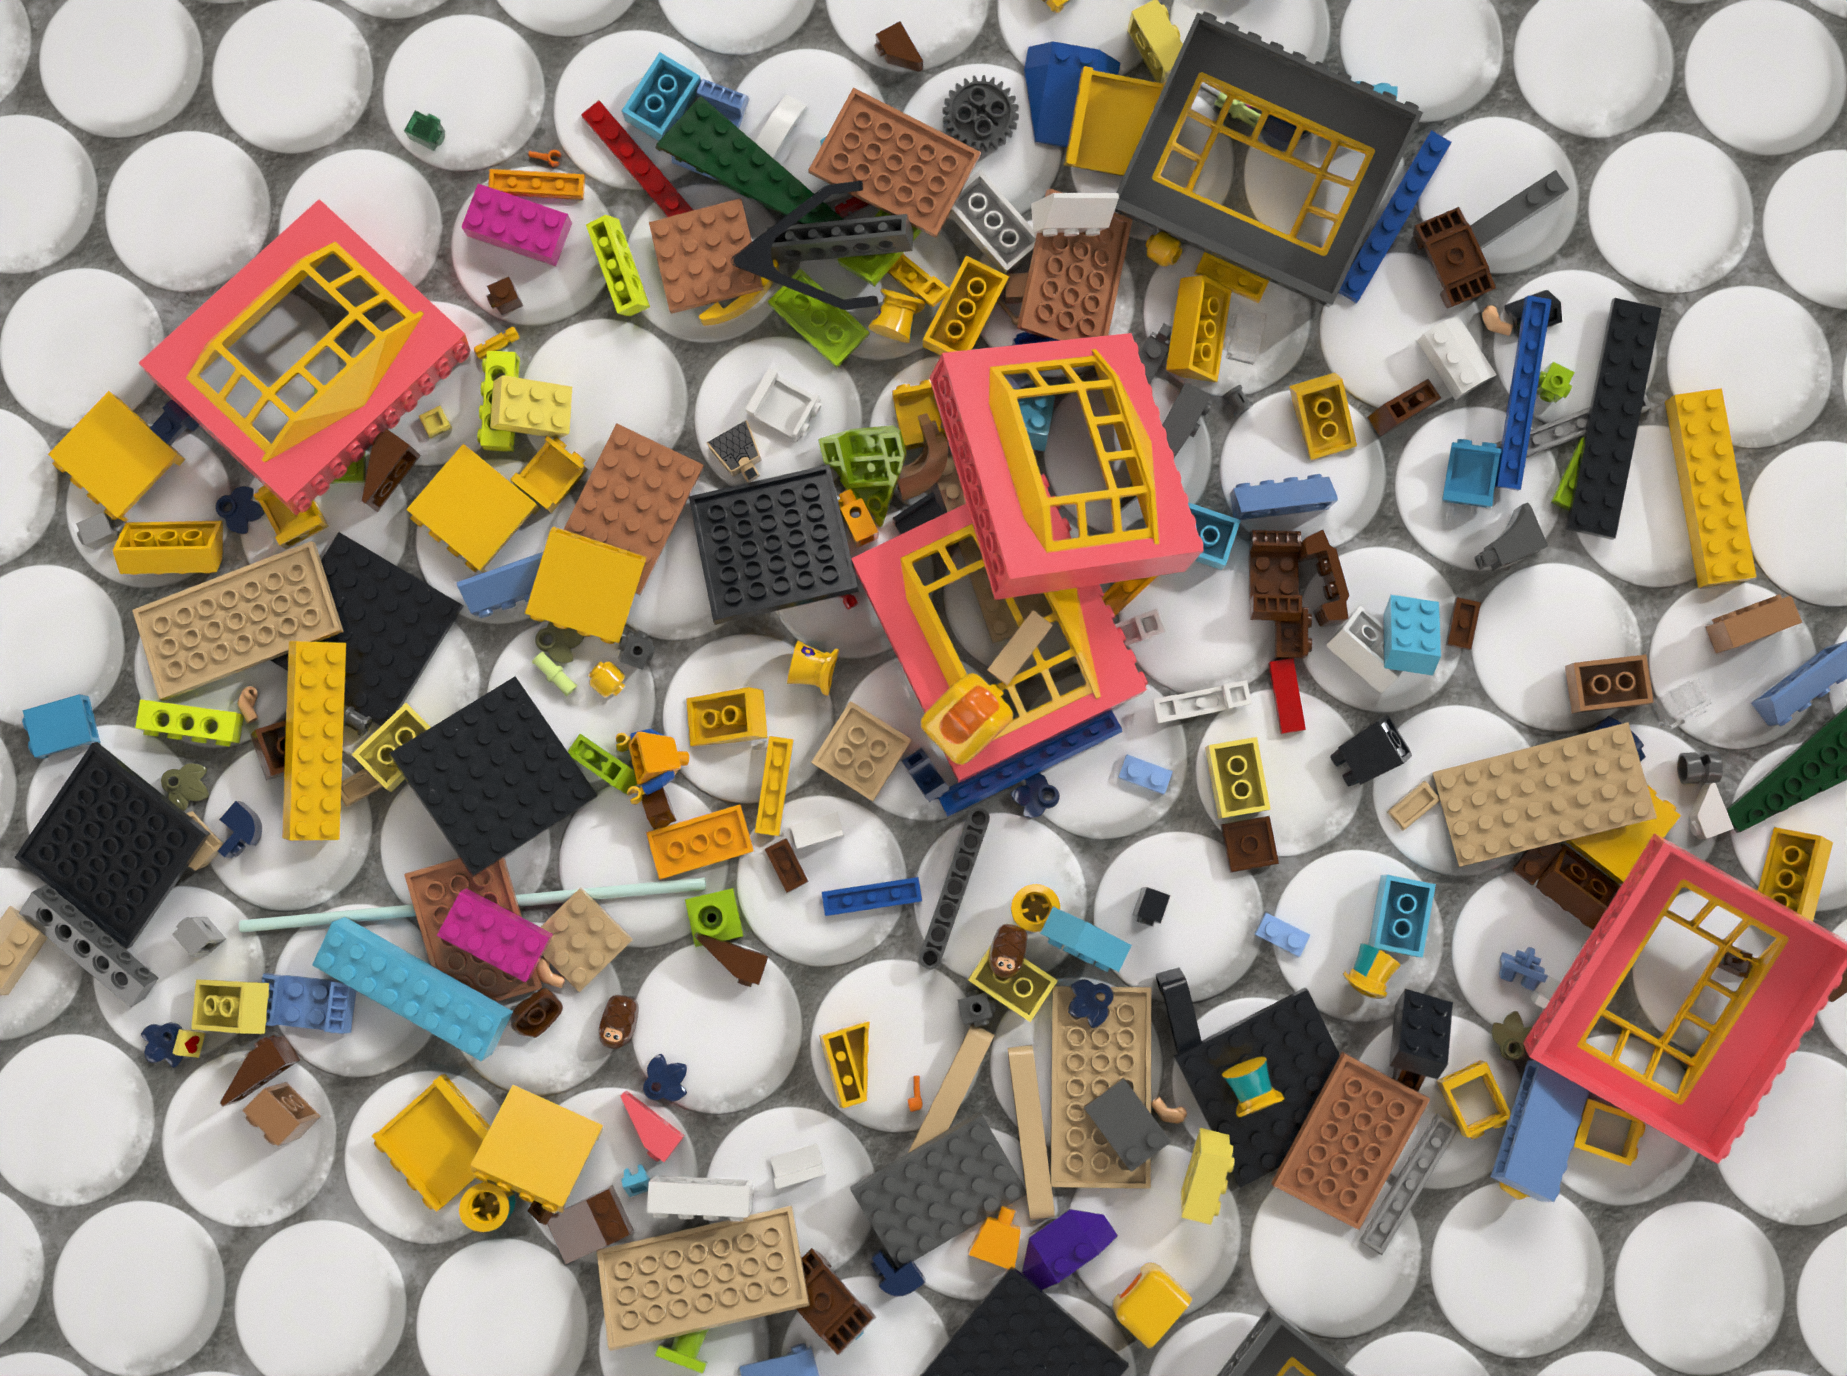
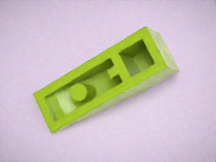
M582 734L578 735L569 748L568 753L573 759L626 795L628 788L637 785L634 769Z

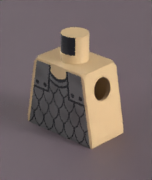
M747 420L706 442L711 452L732 477L742 472L747 483L760 476L754 465L762 461Z

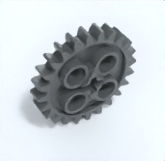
M973 75L971 83L964 78V86L956 83V92L949 90L950 98H945L944 104L947 107H943L942 114L946 115L943 117V123L948 124L946 132H952V138H959L958 141L966 143L970 147L975 146V149L978 151L980 147H984L987 153L990 145L997 150L998 141L1005 145V136L1012 138L1013 132L1011 129L1016 130L1017 123L1014 121L1019 120V114L1015 113L1018 111L1019 105L1013 104L1016 101V96H1009L1010 87L1003 90V81L996 85L995 77H992L987 82L985 75L982 76L981 81H978L976 76ZM974 95H981L984 99L975 101L972 97ZM1000 108L1003 112L998 115L994 114L991 110ZM981 112H984V113H985V115H984V114H981L980 116H977V113H978V114H980ZM962 113H966L970 116V118L967 120H962L958 116ZM985 126L990 131L981 133L978 131V128Z

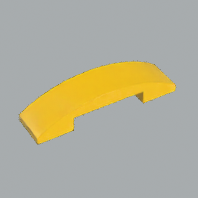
M904 253L887 272L911 294L932 307L950 292L949 287L934 275L931 277L906 257Z
M774 259L773 264L775 268L779 271L778 262L776 261V259ZM761 277L764 290L742 295L724 309L716 302L699 315L703 326L715 325L740 316L757 304L769 291L774 282Z

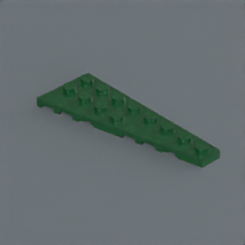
M702 96L661 138L655 147L658 151L663 150L674 156L675 160L683 161L695 167L696 171L712 176L719 180L720 184L749 199L751 197L764 204V207L769 210L772 208L785 216L814 194ZM822 202L797 222L809 224L844 219L825 202Z
M1847 705L1726 809L1733 828L1737 833L1847 780Z

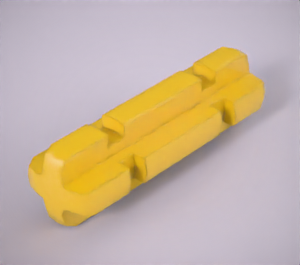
M510 327L505 330L506 333L502 334L501 332L486 340L485 344L481 343L475 346L474 352L479 359H483L487 356V351H498L507 346L508 342L511 341L513 343L520 338L518 332L514 327Z

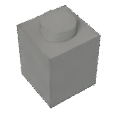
M104 512L76 523L79 530L77 532L79 541L94 550L118 540L120 536L114 520Z

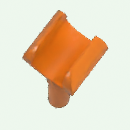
M551 150L548 154L529 151L528 156L548 161L550 166L558 167L559 162L552 161L551 157H561V153L558 150Z
M914 1076L915 1097L907 1099L911 1112L920 1110L923 1106L920 1096V1076Z

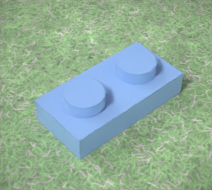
M1127 754L1118 778L1164 795L1173 771Z
M1268 913L1264 914L1254 934L1298 957L1301 956L1310 937V934Z

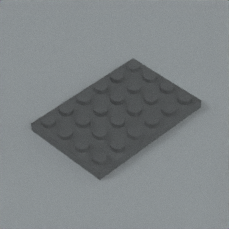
M980 1111L850 1187L853 1196L897 1268H900L910 1260L915 1261L983 1221L987 1216L989 1217L1000 1211L1001 1206L1006 1207L1027 1195L1024 1185Z

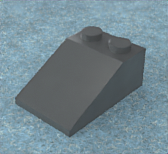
M1124 1078L1084 1107L1131 1172L1171 1143L1165 1132Z

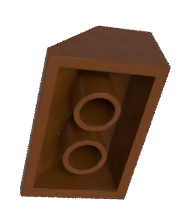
M1565 844L1562 845V849L1539 877L1536 888L1543 895L1551 898L1563 910L1571 913L1583 925L1594 930L1621 887Z

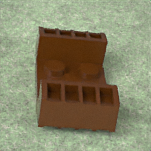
M1459 207L1414 226V239L1418 248H1425L1443 287L1440 297L1447 309L1496 289L1488 263L1470 224L1466 221Z
M1250 531V620L1299 622L1302 614V595H1299L1298 552L1302 547L1301 531Z
M1320 530L1302 541V547L1298 552V561L1300 563L1318 558V563H1316L1317 572L1320 577L1323 576L1325 583L1323 593L1326 600H1330V602L1320 605L1313 611V614L1320 627L1338 626L1349 619L1346 602L1350 595L1337 549L1329 544L1324 530Z
M811 1248L802 1257L810 1306L797 1308L796 1310L819 1337L837 1355H840L867 1328L876 1316L866 1304L859 1302L830 1269L832 1265L824 1256Z

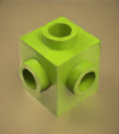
M1555 362L1548 365L1545 371H1540L1537 394L1540 395V399L1545 402L1556 403L1561 398H1566L1571 391L1572 385L1569 383L1575 372Z

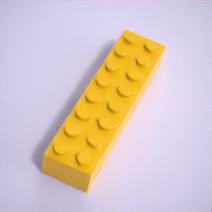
M1722 388L1673 395L1665 401L1698 588L1746 582L1756 578Z
M289 641L282 838L287 840H340L346 643Z

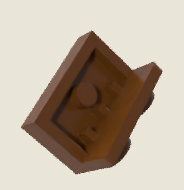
M1308 607L1302 608L1299 622L1275 621V658H1305L1308 656V652L1312 651V638H1308V628L1312 627V614H1308Z

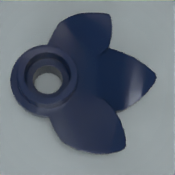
M237 487L230 495H224L216 502L217 514L225 519L226 525L231 531L238 534H247L248 522L256 521L265 514L262 506L251 500L254 494V489L251 487ZM227 504H232L230 511L225 510Z
M1041 773L1025 779L1026 785L1011 792L1013 800L1017 804L1025 806L1024 816L1029 818L1041 816L1046 809L1055 807L1060 799L1057 788L1048 785L1046 777ZM1049 794L1052 799L1049 801L1044 800L1043 795Z
M1086 979L1074 982L1071 985V989L1077 996L1071 1001L1068 1013L1074 1017H1087L1091 1028L1100 1026L1108 1017V1006L1114 998L1112 989L1106 984H1094ZM1099 992L1103 993L1105 999L1099 1000L1096 994Z
M172 1022L165 1023L162 1026L151 1024L142 1031V1038L148 1042L144 1051L147 1062L156 1063L165 1059L173 1068L180 1064L183 1056L173 1054L178 1031L182 1029L179 1024Z
M663 1054L656 1055L647 1066L648 1078L643 1085L646 1097L651 1100L664 1098L671 1102L682 1099L687 1094V1091L680 1083L686 1076L687 1066L682 1063L667 1065ZM658 1083L660 1091L654 1092L651 1089V1085Z

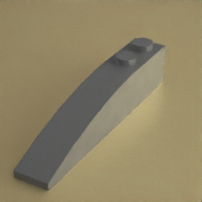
M1554 170L1470 225L1481 249L1565 195L1569 188L1557 170Z
M1185 382L1162 424L1166 430V439L1169 448L1173 451L1174 458L1188 437L1192 436L1194 438L1200 427V424L1197 423L1200 415L1205 417L1212 405L1208 402L1211 397L1210 394L1188 382ZM1137 496L1122 497L1120 511H1123L1134 502Z

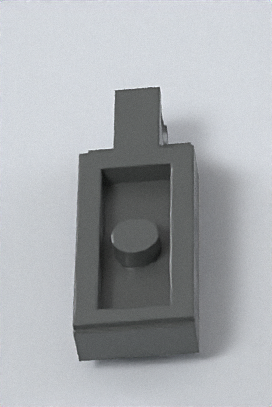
M1163 323L1158 334L1152 332L1150 337L1148 336L1139 353L1141 363L1145 366L1148 384H1151L1169 350L1170 341L1166 338L1172 327Z

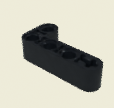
M1180 967L1155 974L1159 991L1164 999L1177 1053L1202 1041L1189 986Z

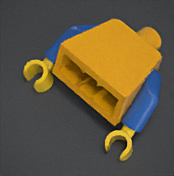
M653 729L634 732L630 736H627L625 733H618L616 735V742H618L616 744L617 750L625 752L629 749L637 785H642L641 788L636 786L628 788V796L633 793L638 794L637 797L630 800L631 804L640 803L643 794L649 795L663 788L674 780L681 766H687L689 763L687 751H677L675 740L672 737L664 736Z

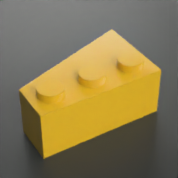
M863 1021L819 1035L840 1108L850 1107L867 1101L870 1021Z

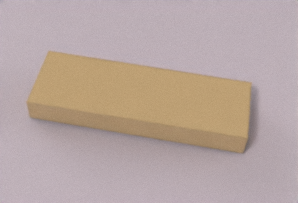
M1032 611L987 671L1005 685H1008L1053 625L1035 611Z

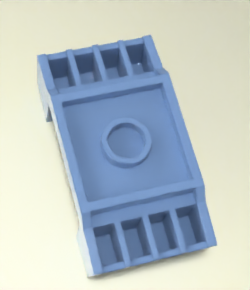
M702 79L696 92L697 98L702 96L736 127L740 128L749 97ZM672 156V164L702 174L696 171L695 167L683 161L679 162ZM703 172L702 175L707 176V177H710V178L716 180V179L713 178L712 176H710V175H708V174H706V173Z
M263 974L262 983H269L266 1025L319 1029L330 1033H351L356 990L336 980Z

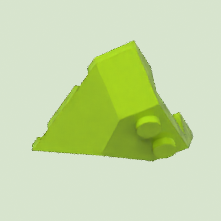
M893 425L856 428L818 439L824 463L826 465L830 464V469L833 468L841 477L840 482L847 490L852 489L856 500L863 499L867 509L876 518L874 521L879 527H882L907 455L901 430Z

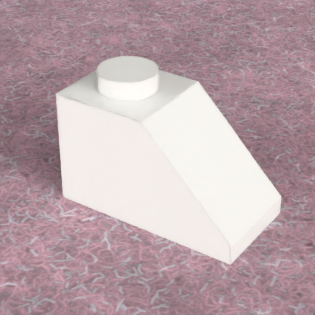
M1716 783L1702 785L1689 814L1690 830L1698 840L1708 839L1734 829Z

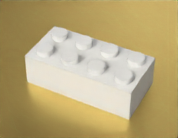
M980 169L967 180L949 215L999 272L1012 274L1032 257L1037 233H1033V228Z
M655 1175L648 1184L647 1213H653V1217L666 1218L668 1214H678V1218L693 1219L694 1215H704L703 1219L718 1220L719 1216H727L730 1221H744V1217H749L752 1211L754 1180Z

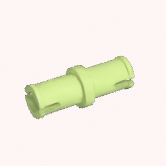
M1221 92L1214 105L1222 108L1227 96ZM1233 100L1228 111L1232 114L1231 117L1234 119L1239 118L1255 128L1261 114L1245 106V103Z
M541 652L533 659L532 663L565 696L571 694L578 686L563 672V668L560 665L557 667L544 652Z

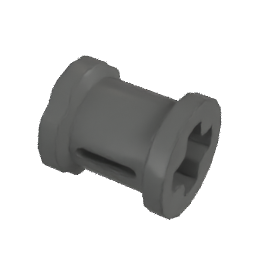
M1241 385L1232 388L1223 395V398L1227 399L1233 407L1235 416H1239L1254 405L1248 401L1242 392L1243 387Z
M351 706L344 712L343 726L347 725L354 729L362 737L367 733L373 721H371L372 717L363 716Z

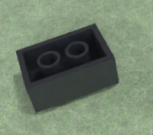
M1404 989L1395 1004L1389 1066L1438 1080L1448 1066L1453 1002Z

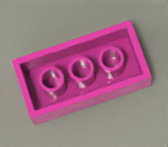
M478 183L461 228L468 237L556 266L572 221L566 213Z
M467 888L460 891L437 934L438 937L524 982L531 978L554 935Z

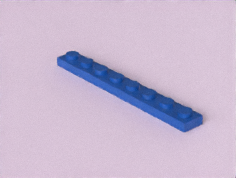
M1431 130L1350 267L1338 293L1355 303L1359 301L1451 145V141Z
M1528 295L1524 300L1501 443V454L1495 487L1519 491L1522 487L1552 299Z
M1109 710L969 779L950 786V790L946 791L938 799L948 817L1122 733V727L1113 711Z

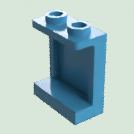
M1457 439V443L1452 442L1442 502L1484 508L1492 507L1501 449L1496 448L1497 444L1482 442V445L1478 446L1472 445V441L1466 439Z
M78 694L22 710L24 715L22 723L30 738L28 747L35 758L45 759L49 757L48 755L78 746L91 745L94 742L101 743L89 696Z

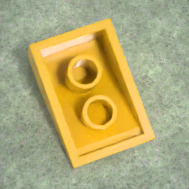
M1334 372L1289 386L1293 407L1311 460L1357 446L1343 379Z
M746 687L686 698L690 746L745 742L768 738L764 690Z

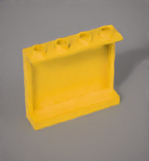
M1084 66L1081 70L1064 166L1124 176L1166 81L1162 84L1094 71L1092 67Z
M110 391L48 453L55 460L52 464L62 473L67 471L72 476L69 480L80 489L84 487L89 492L87 494L89 499L97 505L101 503L106 507L104 512L113 520L118 518L124 522L128 521L124 515L174 463L180 466L186 460L177 450L166 444L150 429V426L118 396Z
M462 444L406 510L412 514L410 519L420 528L425 525L430 529L428 534L437 542L444 540L449 545L446 549L457 558L462 555L467 560L465 565L476 573L480 570L482 573L487 572L485 570L486 566L531 514L535 516L541 508L465 444Z
M552 527L525 614L530 615V618L536 621L543 622L547 620L553 622L554 626L561 629H567L568 627L575 629L578 634L590 637L594 635L600 637L601 641L608 644L619 643L647 557Z
M1648 786L1657 816L1656 819L1565 841L1620 885L1623 884L1653 834L1655 833L1664 838L1681 816L1675 811L1677 808L1667 800L1662 801L1655 796L1657 792L1650 786Z
M442 1074L380 1131L374 1133L372 1137L375 1140V1147L380 1152H385L391 1158L390 1164L398 1172L402 1171L407 1177L406 1182L409 1187L414 1191L418 1190L423 1196V1203L430 1210L434 1209L437 1212L475 1179L470 1165L491 1126L446 1074Z
M512 1085L470 1165L471 1172L474 1173L473 1176L483 1182L490 1180L497 1183L496 1187L505 1192L512 1190L519 1193V1197L527 1202L537 1201L543 1204L542 1208L549 1212L556 1213V1211L563 1213L564 1205L596 1141L599 1140L602 1134L603 1125Z

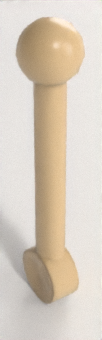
M998 298L997 303L1009 315L1012 324L1018 325L1019 317L1015 316L1003 301Z

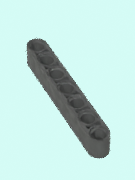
M983 807L973 808L967 816L920 952V963L926 969L936 968L942 960L989 824V813ZM982 812L986 818L984 824H974L971 819L972 814ZM974 835L978 841L976 847L972 849L967 848L963 842L965 836ZM966 858L970 864L969 869L965 872L957 870L955 866L957 859ZM951 881H957L961 884V892L958 895H952L948 892L947 886ZM943 904L952 906L954 911L950 918L941 917L939 909ZM937 927L945 931V938L940 942L934 941L931 937L932 930ZM927 951H933L937 954V961L933 965H927L923 961V955Z

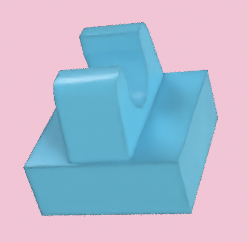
M640 1164L638 1165L637 1174L632 1175L628 1168L625 1169L624 1178L621 1180L624 1190L629 1197L648 1192V1184L651 1179Z

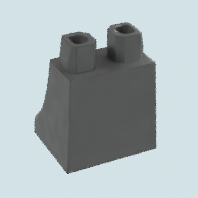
M1528 502L1514 510L1511 520L1503 533L1494 542L1486 546L1483 552L1474 557L1479 570L1491 566L1492 570L1534 555L1548 547L1534 511Z

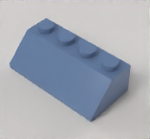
M1322 474L1309 475L1305 480H1298V477H1289L1283 479V482L1274 483V480H1265L1259 482L1260 485L1250 486V483L1237 484L1236 488H1233L1230 492L1233 518L1239 520L1327 510L1338 501L1330 477H1322Z
M543 552L456 582L470 613L474 616H479V618H485L492 615L493 610L513 608L516 606V602L524 599L525 602H528Z
M1847 641L1824 648L1751 703L1768 726L1785 725L1792 720L1791 715L1794 712H1802L1811 706L1810 701L1816 696L1820 698L1831 690L1829 686L1833 683L1839 684L1847 679Z

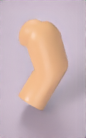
M253 686L243 689L237 703L247 724L258 719L253 709L258 691Z
M1160 1096L1151 1102V1106L1164 1122L1179 1124L1187 1117V1111L1184 1107L1168 1108Z

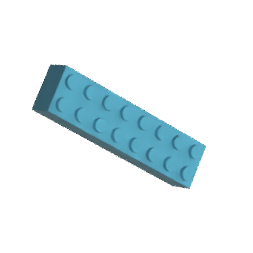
M346 917L331 923L312 964L317 969L480 1061L493 1054L513 1013L510 1009Z

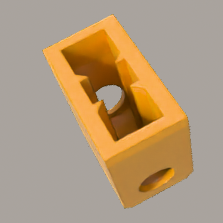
M852 489L840 493L839 498L843 504L840 512L856 547L859 548L878 539L879 532L863 499L856 500ZM853 512H859L860 516L858 518H853L851 514Z
M1001 1206L998 1218L987 1216L972 1241L968 1254L1006 1269H1010L1011 1266L1015 1268L1021 1233L1019 1226L1011 1224L1016 1210Z

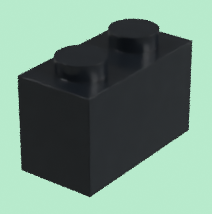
M1142 887L1132 915L1138 917L1137 922L1147 926H1153L1154 923L1161 924L1170 895L1149 887Z

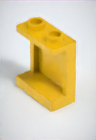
M930 379L921 381L920 385L910 387V384H902L897 386L895 390H892L898 426L902 432L906 450L924 447V438L918 416L925 413L928 414L931 421H936L939 432L942 431L948 442L945 429L940 428L942 419Z
M547 435L545 438L546 443L523 471L520 474L516 472L510 480L552 514L588 469L583 464L586 460L574 451L570 454L565 450L567 445L557 437L551 439Z
M265 486L258 489L259 492L253 495L255 500L260 502L277 535L275 538L279 546L285 549L329 527L315 499L311 501L312 504L308 510L303 513L300 512L296 516Z

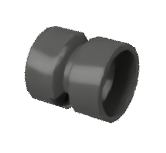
M1717 751L1701 752L1700 755L1696 752L1680 753L1677 760V772L1680 782L1682 784H1698L1700 781L1703 783L1720 782L1723 775V764L1720 754Z

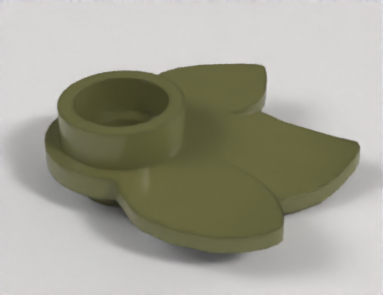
M549 621L547 628L538 631L535 642L540 650L549 652L553 660L560 663H570L573 661L571 649L577 647L583 641L584 636L578 634L575 629L569 627L561 629ZM546 636L552 637V642L550 644L544 643V638Z
M186 764L179 770L170 769L166 771L161 777V785L168 792L169 800L183 811L187 809L189 800L200 801L209 797L206 786L200 781L207 772V768L202 765ZM172 776L178 778L176 786L169 784V779Z
M1517 1011L1508 1014L1503 1024L1494 1022L1492 1026L1493 1040L1500 1046L1499 1049L1503 1058L1510 1061H1515L1522 1057L1526 1050L1523 1041L1532 1029V1027H1524ZM1510 1044L1513 1045V1050L1511 1052H1509Z

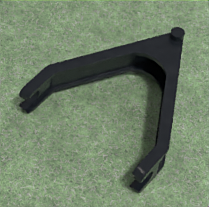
M863 181L824 186L750 244L733 255L731 258L732 265L839 309L851 310L879 306L878 298L875 295L842 299L783 275L775 268L771 258V247L776 237L832 194L862 191Z

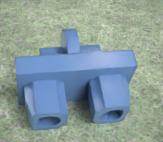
M1528 947L1525 952L1517 950L1515 956L1502 952L1500 956L1502 965L1499 972L1501 979L1513 982L1518 972L1524 975L1521 985L1532 991L1536 989L1540 981L1546 982L1548 976L1544 974L1545 969L1539 966L1541 958L1535 957L1534 948Z

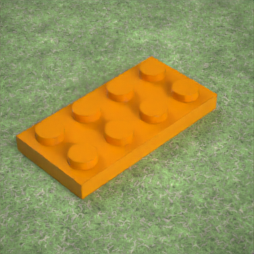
M740 804L646 832L659 880L754 852Z

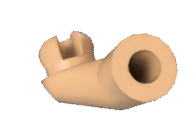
M1489 305L1485 307L1482 318L1487 329L1510 336L1513 324L1502 322L1495 306Z
M542 956L536 967L540 981L562 988L565 977L552 973L549 968L550 962Z

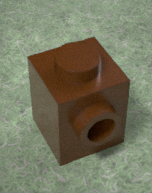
M510 277L487 286L490 294L486 295L492 309L496 307L501 315L524 306Z
M664 788L649 795H642L641 801L646 817L653 829L664 828L670 823L677 821L669 796Z

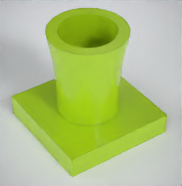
M734 888L685 899L695 947L703 946L694 937L696 932L723 941L744 936ZM710 913H714L717 917L713 923L708 921Z
M709 1329L675 1336L671 1348L659 1345L655 1356L703 1374L708 1362L697 1358Z

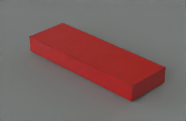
M1294 658L1269 662L1280 733L1285 734L1306 730Z

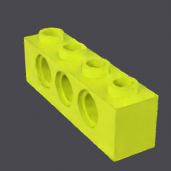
M604 215L586 224L617 313L631 317L649 308L650 304L619 219Z
M487 351V356L482 361L485 382H481L480 390L481 396H484L483 405L479 407V419L482 420V428L478 429L477 441L484 450L514 452L515 432L498 429L492 430L490 423L495 376L499 373H504L505 376L519 378L520 357L516 352Z
M140 699L135 728L144 730L143 735L158 737L160 732L167 733V738L182 740L183 736L192 737V742L206 744L207 739L216 740L215 745L230 747L231 742L240 743L244 717L242 714ZM168 715L169 723L164 727L162 725V718ZM189 718H192L194 721L193 727L187 730L186 722ZM216 721L218 728L216 732L211 733L210 725Z

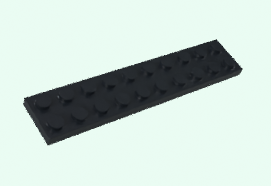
M1614 298L1611 301L1566 530L1611 540L1616 538L1662 308Z

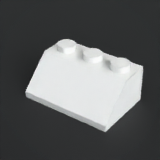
M1118 193L1050 194L1031 203L1033 233H1043L1045 237L1058 235L1057 233H1064V236L1079 235V232H1085L1086 236L1100 235V231L1110 226L1119 195Z
M1458 315L1426 331L1417 340L1455 400L1497 375Z
M1361 606L1352 613L1326 645L1336 656L1340 657L1353 671L1357 672L1370 686L1380 693H1383L1403 672L1384 668V626Z

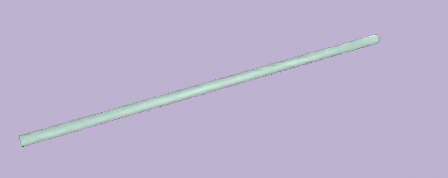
M703 877L584 888V890L594 900L706 890V880ZM578 889L516 895L519 907L565 903ZM413 904L249 919L239 921V930L242 933L328 925L344 917L353 922L415 917L416 913Z

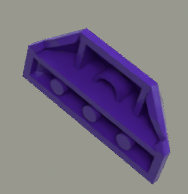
M1069 1209L1029 1237L1022 1272L1037 1287L1044 1290L1061 1282L1098 1256L1118 1235L1104 1214Z

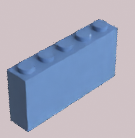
M1536 1060L1528 1061L1491 1177L1540 1202H1555L1560 1192L1563 1174L1567 1170V1160L1570 1151L1575 1144L1576 1131L1582 1121L1581 1115L1586 1100L1589 1099V1090Z

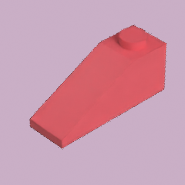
M626 1090L620 1097L644 1147L649 1150L647 1154L657 1162L660 1160L665 1162L685 1135Z

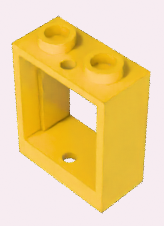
M1479 1060L1436 1080L1462 1136L1476 1139L1485 1134L1484 1130L1490 1127L1497 1129L1507 1124L1506 1120L1510 1118L1511 1113L1487 1062ZM1481 1076L1498 1112L1467 1126L1450 1090Z
M1587 1099L1581 1115L1582 1121L1577 1128L1574 1138V1147L1631 1166L1632 1161L1634 1162L1638 1156L1637 1144L1639 1137L1641 1138L1645 1132V1123L1626 1111ZM1596 1108L1632 1120L1621 1156L1585 1144Z

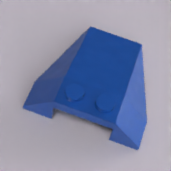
M1054 41L1029 46L1024 75L1027 84L1035 142L1067 147L1082 68L1084 66L1092 67L1094 71L1119 75L1121 63L1100 49Z

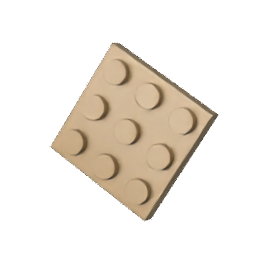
M850 701L811 763L873 802L912 739Z
M582 887L541 926V928L554 934L543 956L578 992L593 980L633 940Z

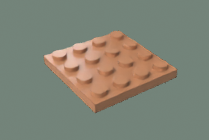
M741 198L649 222L671 314L764 290L760 276L735 267L731 263L732 256L752 242Z

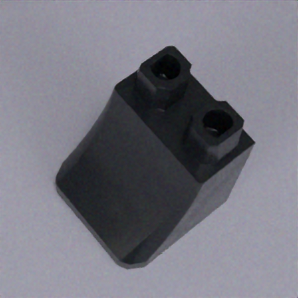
M1385 715L1341 744L1330 758L1337 767L1347 762L1351 768L1350 771L1342 775L1349 787L1358 783L1361 785L1404 764L1412 757V753L1392 719Z

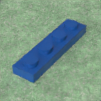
M919 877L822 892L825 916L922 901Z

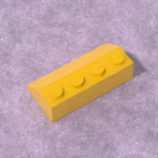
M966 255L950 286V292L944 297L923 338V347L940 356L946 352L972 350L1009 276Z
M1204 275L1180 278L1167 358V371L1183 378L1218 382L1232 290Z
M126 522L112 550L119 573L137 575L150 573L186 574L217 572L223 558V522Z
M1774 827L1758 891L1813 921L1833 842L1820 835Z

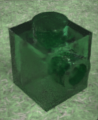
M416 110L404 129L410 140L432 151H435L445 138V130L439 118L432 114L426 116Z

